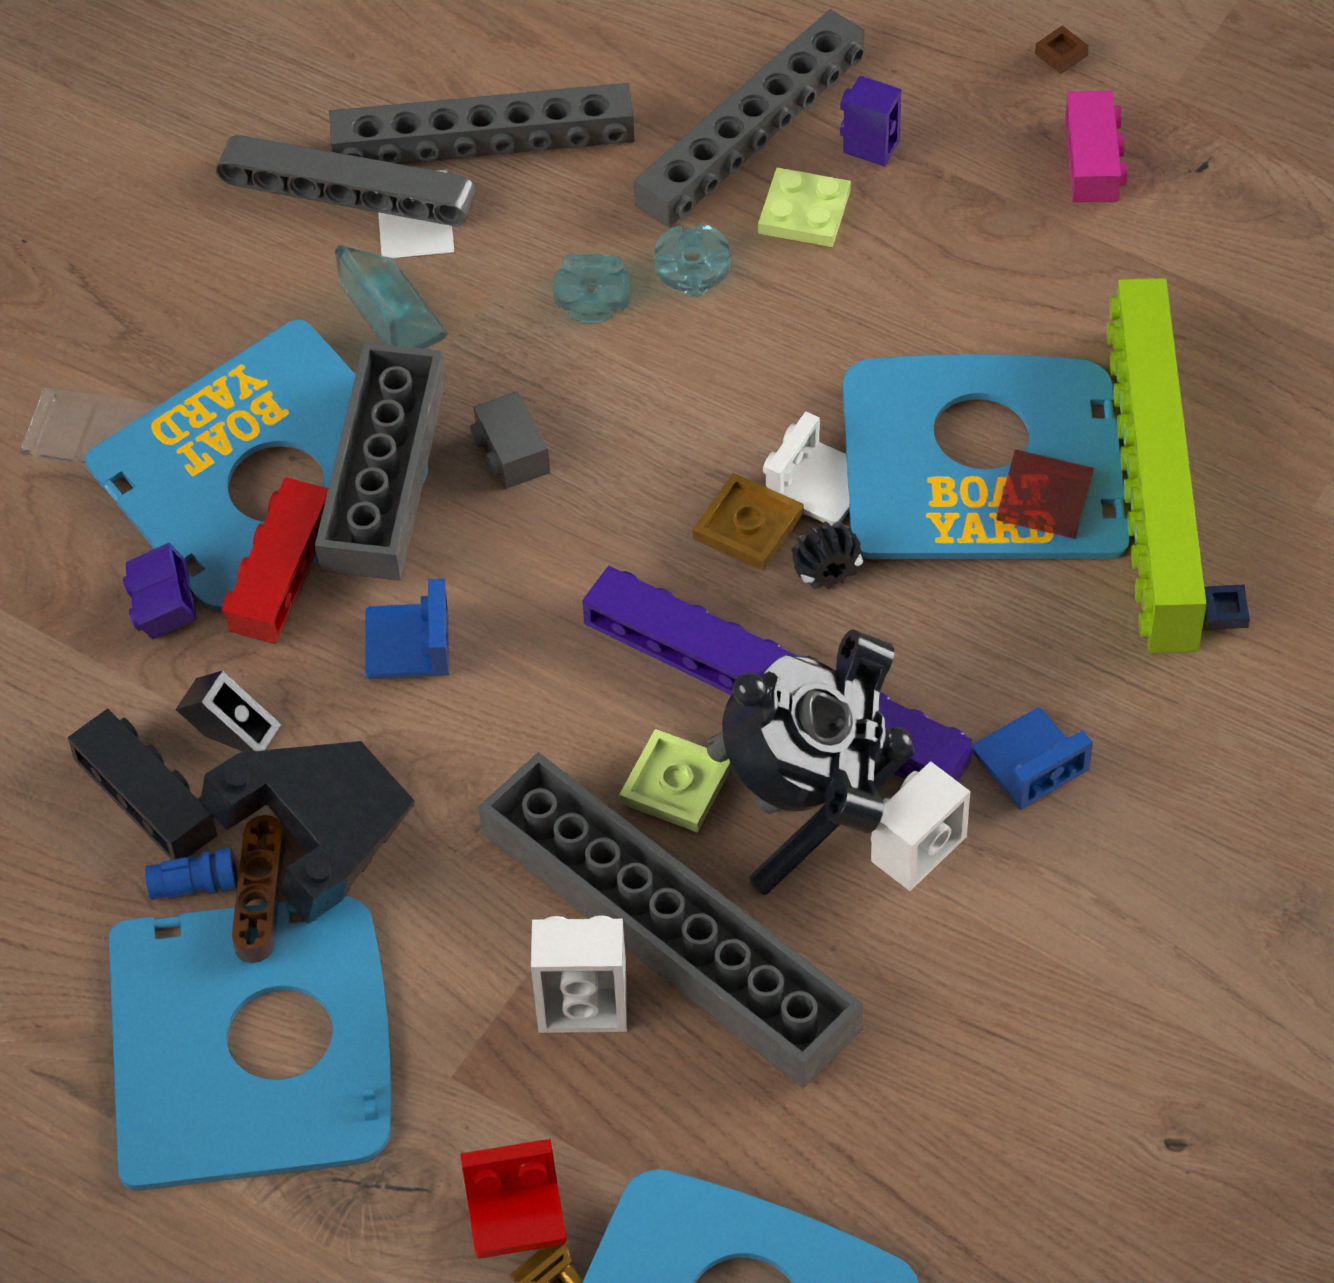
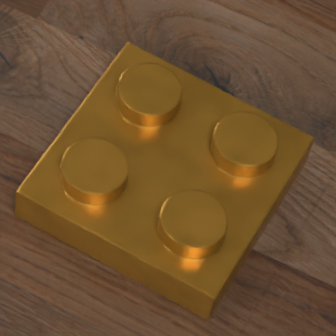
M732 473L693 528V539L765 571L804 514V504Z

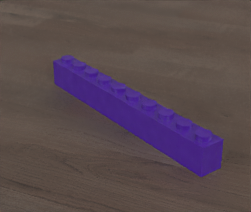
M609 565L582 600L585 625L729 695H732L734 682L740 675L748 672L757 674L785 655L799 657L783 649L773 640H764L755 636L737 623L726 622L711 615L705 608L699 605L688 604L676 598L666 589L655 588L640 581L634 574L627 571L621 572ZM880 692L878 712L882 713L885 718V728L901 727L908 731L912 737L915 751L914 755L894 774L906 779L913 771L920 772L931 761L958 782L971 763L973 739L967 737L961 730L954 727H946L929 719L923 712L916 709L910 710L892 701L887 695Z

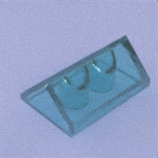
M338 245L335 250L340 287L382 344L425 349L446 338L449 333L393 258Z

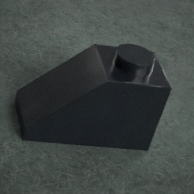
M223 670L196 678L175 709L205 737L242 752L265 750L281 726L279 721Z

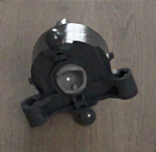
M852 629L844 635L839 645L836 670L809 655L805 658L785 655L757 674L748 672L740 675L734 682L733 693L724 710L722 732L708 740L707 744L710 745L707 747L708 755L712 760L720 763L729 758L732 767L741 781L758 796V805L764 813L772 814L781 809L807 811L826 803L825 815L828 820L866 834L872 833L879 825L884 810L883 800L879 796L873 781L874 766L879 762L882 754L890 760L899 761L905 759L913 748V740L910 733L901 727L886 729L885 718L882 713L878 712L880 691L886 674L894 660L893 645Z

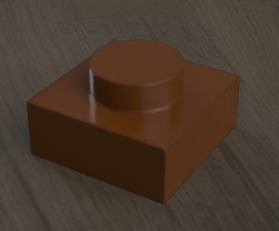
M1062 25L1036 43L1035 55L1062 74L1088 56L1089 45Z

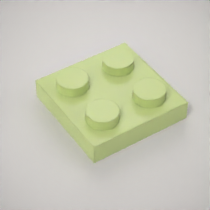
M776 168L758 222V234L833 247L850 194L851 181Z
M655 729L619 794L620 804L698 833L729 775L732 765L729 758L721 763L712 760L707 753L706 747Z

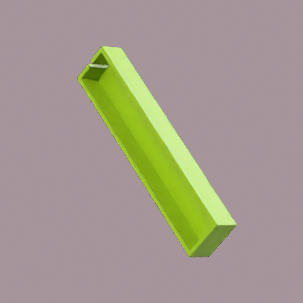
M1166 278L1119 279L1117 296H1110L1109 301L1110 319L1114 321H1107V344L1113 345L1115 351L1110 353L1111 376H1117V382H1119L1114 383L1113 396L1114 406L1120 407L1122 414L1117 415L1118 439H1124L1125 445L1121 447L1120 460L1122 471H1127L1128 479L1124 480L1125 503H1131L1132 509L1131 512H1128L1129 536H1135L1136 544L1131 547L1132 569H1138L1139 578L1135 579L1136 603H1142L1143 612H1139L1140 637H1147L1149 653L1199 652L1206 609V597Z

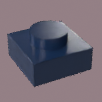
M1245 584L1204 586L1207 630L1249 627L1250 616Z

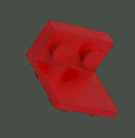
M551 1139L460 1153L476 1258L481 1259L567 1243Z

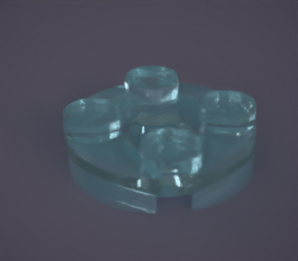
M696 224V229L688 228L684 230L683 225L675 226L664 232L655 244L654 271L656 275L669 287L684 291L690 297L701 296L707 289H711L721 283L731 269V253L727 238L719 230L709 225ZM696 254L700 255L697 261H687L684 257L686 255L689 257H694Z
M571 254L566 256L562 261V267L556 272L553 280L555 303L559 309L561 306L562 309L566 310L568 317L574 321L601 323L611 319L613 312L617 311L620 307L621 311H623L627 307L631 297L630 276L624 268V262L621 258L614 255ZM598 285L600 287H596L595 292H587L586 286Z

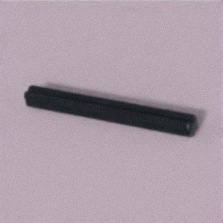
M914 747L905 759L893 761L883 754L881 755L879 762L874 766L873 781L876 789L883 785L914 755ZM825 805L750 875V882L758 892L763 895L768 894L841 825L827 819Z

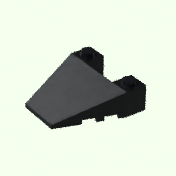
M362 741L239 752L205 774L200 799L226 830H229L267 805L308 852L306 855L286 867L281 894L307 923H310L344 899L351 885L360 873L365 871L371 863L372 857L381 845L386 843L415 802Z

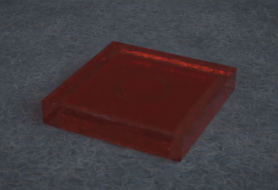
M1015 449L996 520L1076 539L1094 468Z

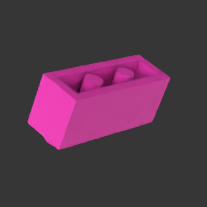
M1113 90L1067 91L1065 123L1072 202L1119 201L1120 186L1127 185V164L1120 163L1119 157H1124V135L1117 134V129H1121V106H1114Z

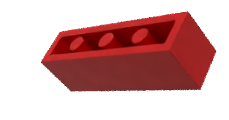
M285 477L279 491L275 490L272 493L268 504L267 518L264 524L260 523L257 526L253 537L252 551L249 557L242 559L238 569L236 586L233 591L229 590L223 601L222 613L226 616L230 632L276 645L316 556L315 543L329 488Z

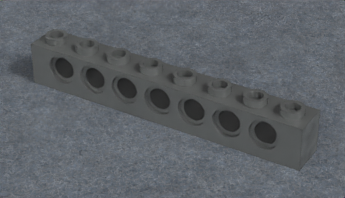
M829 9L634 180L635 206L668 228L680 218L687 217L699 201L705 196H710L726 177L736 173L741 168L743 162L753 153L761 151L768 140L779 130L786 129L797 114L803 109L809 108L828 87H833L838 82L840 76L851 66H856L861 62L865 54V29Z
M629 83L329 110L332 152L395 164L635 141Z

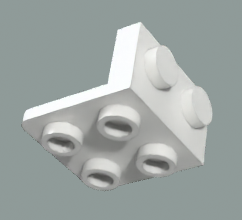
M805 411L797 424L792 423L788 427L783 438V444L777 452L772 451L768 455L763 466V473L766 474V487L803 503L805 515L823 523L827 521L832 526L837 522H842L849 512L846 454L819 442L820 417Z

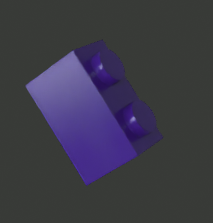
M859 75L852 89L847 88L840 103V109L844 111V119L840 127V136H843V153L885 167L900 141L902 89Z

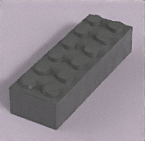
M363 343L315 543L321 572L401 581L447 379L442 351Z

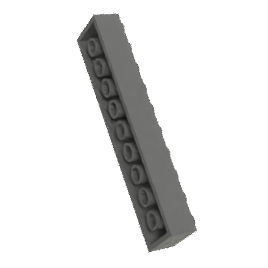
M539 752L478 806L481 831L484 836L587 918L608 916L612 919H623L624 945L626 949L801 1088L804 1089L862 1031L863 1003Z

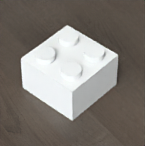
M931 761L920 772L913 771L904 780L901 789L891 799H883V815L871 836V862L907 890L911 891L967 837L970 791Z

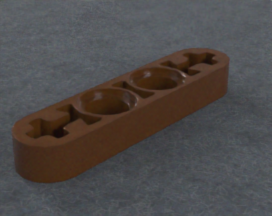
M269 815L256 816L246 824L243 833L232 940L235 954L242 961L249 963L261 962L272 953L274 948L285 841L282 824L277 818ZM269 833L266 837V849H260L259 839L262 838V834ZM263 864L272 868L269 874L262 877H254L249 874L250 870L257 865ZM255 899H263L268 902L265 909L252 912L245 908L250 901ZM251 927L257 928L259 938H256L255 944L249 945L247 943L251 940Z

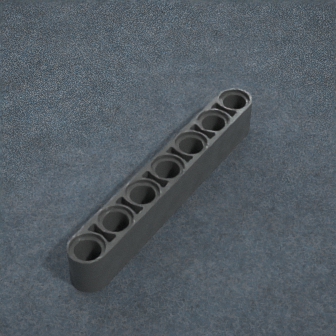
M235 135L228 139L216 166L217 176L225 183L233 186L449 226H459L465 222L476 194L475 185L469 179L460 175L242 135Z

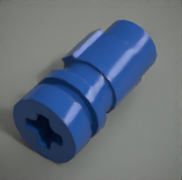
M231 847L216 849L215 854H212L211 851H204L200 857L162 861L160 864L145 867L146 884L151 900L166 897L169 899L182 897L201 891L215 894L218 888H221L223 892L237 890L238 874Z

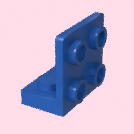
M445 578L428 579V596H421V604L369 606L366 608L365 673L367 679L449 675V610Z
M1037 707L973 744L972 753L1018 808L1022 810L1090 770L1093 741L1083 730L1070 738L1065 736L1043 709Z

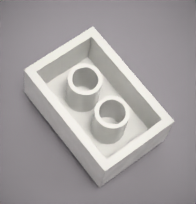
M551 916L546 919L532 920L531 973L538 1033L627 1032V972L623 919H612L608 916H594L590 919H566L560 916Z

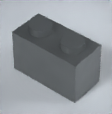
M518 391L473 407L475 423L470 425L473 439L477 447L484 446L487 452L485 459L492 476L499 475L505 489L550 473L548 448Z

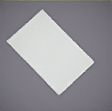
M438 170L439 172L447 173V170ZM378 212L382 259L454 253L452 226Z

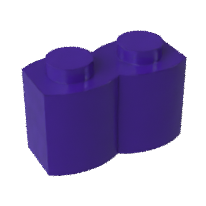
M170 542L126 562L127 576L123 577V584L128 595L132 598V608L129 609V615L138 631L143 630L153 640L196 620L195 603L189 588L188 569L183 556Z

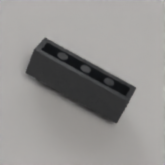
M107 708L67 737L76 763L171 860L191 856L217 836L213 820L215 816L200 800L201 796L196 798L191 793L188 782L178 770L175 769L171 772L164 765L161 754L152 744L149 743L145 746L138 739L137 731L126 718L123 717L119 720Z

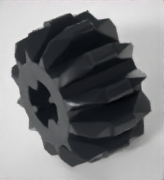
M826 521L820 528L814 529L810 527V533L807 535L798 536V544L791 549L795 564L794 568L799 578H802L804 583H809L813 589L820 588L823 585L830 589L837 582L844 584V579L847 576L856 575V567L863 563L861 543L851 528H846L842 522H837L831 526Z

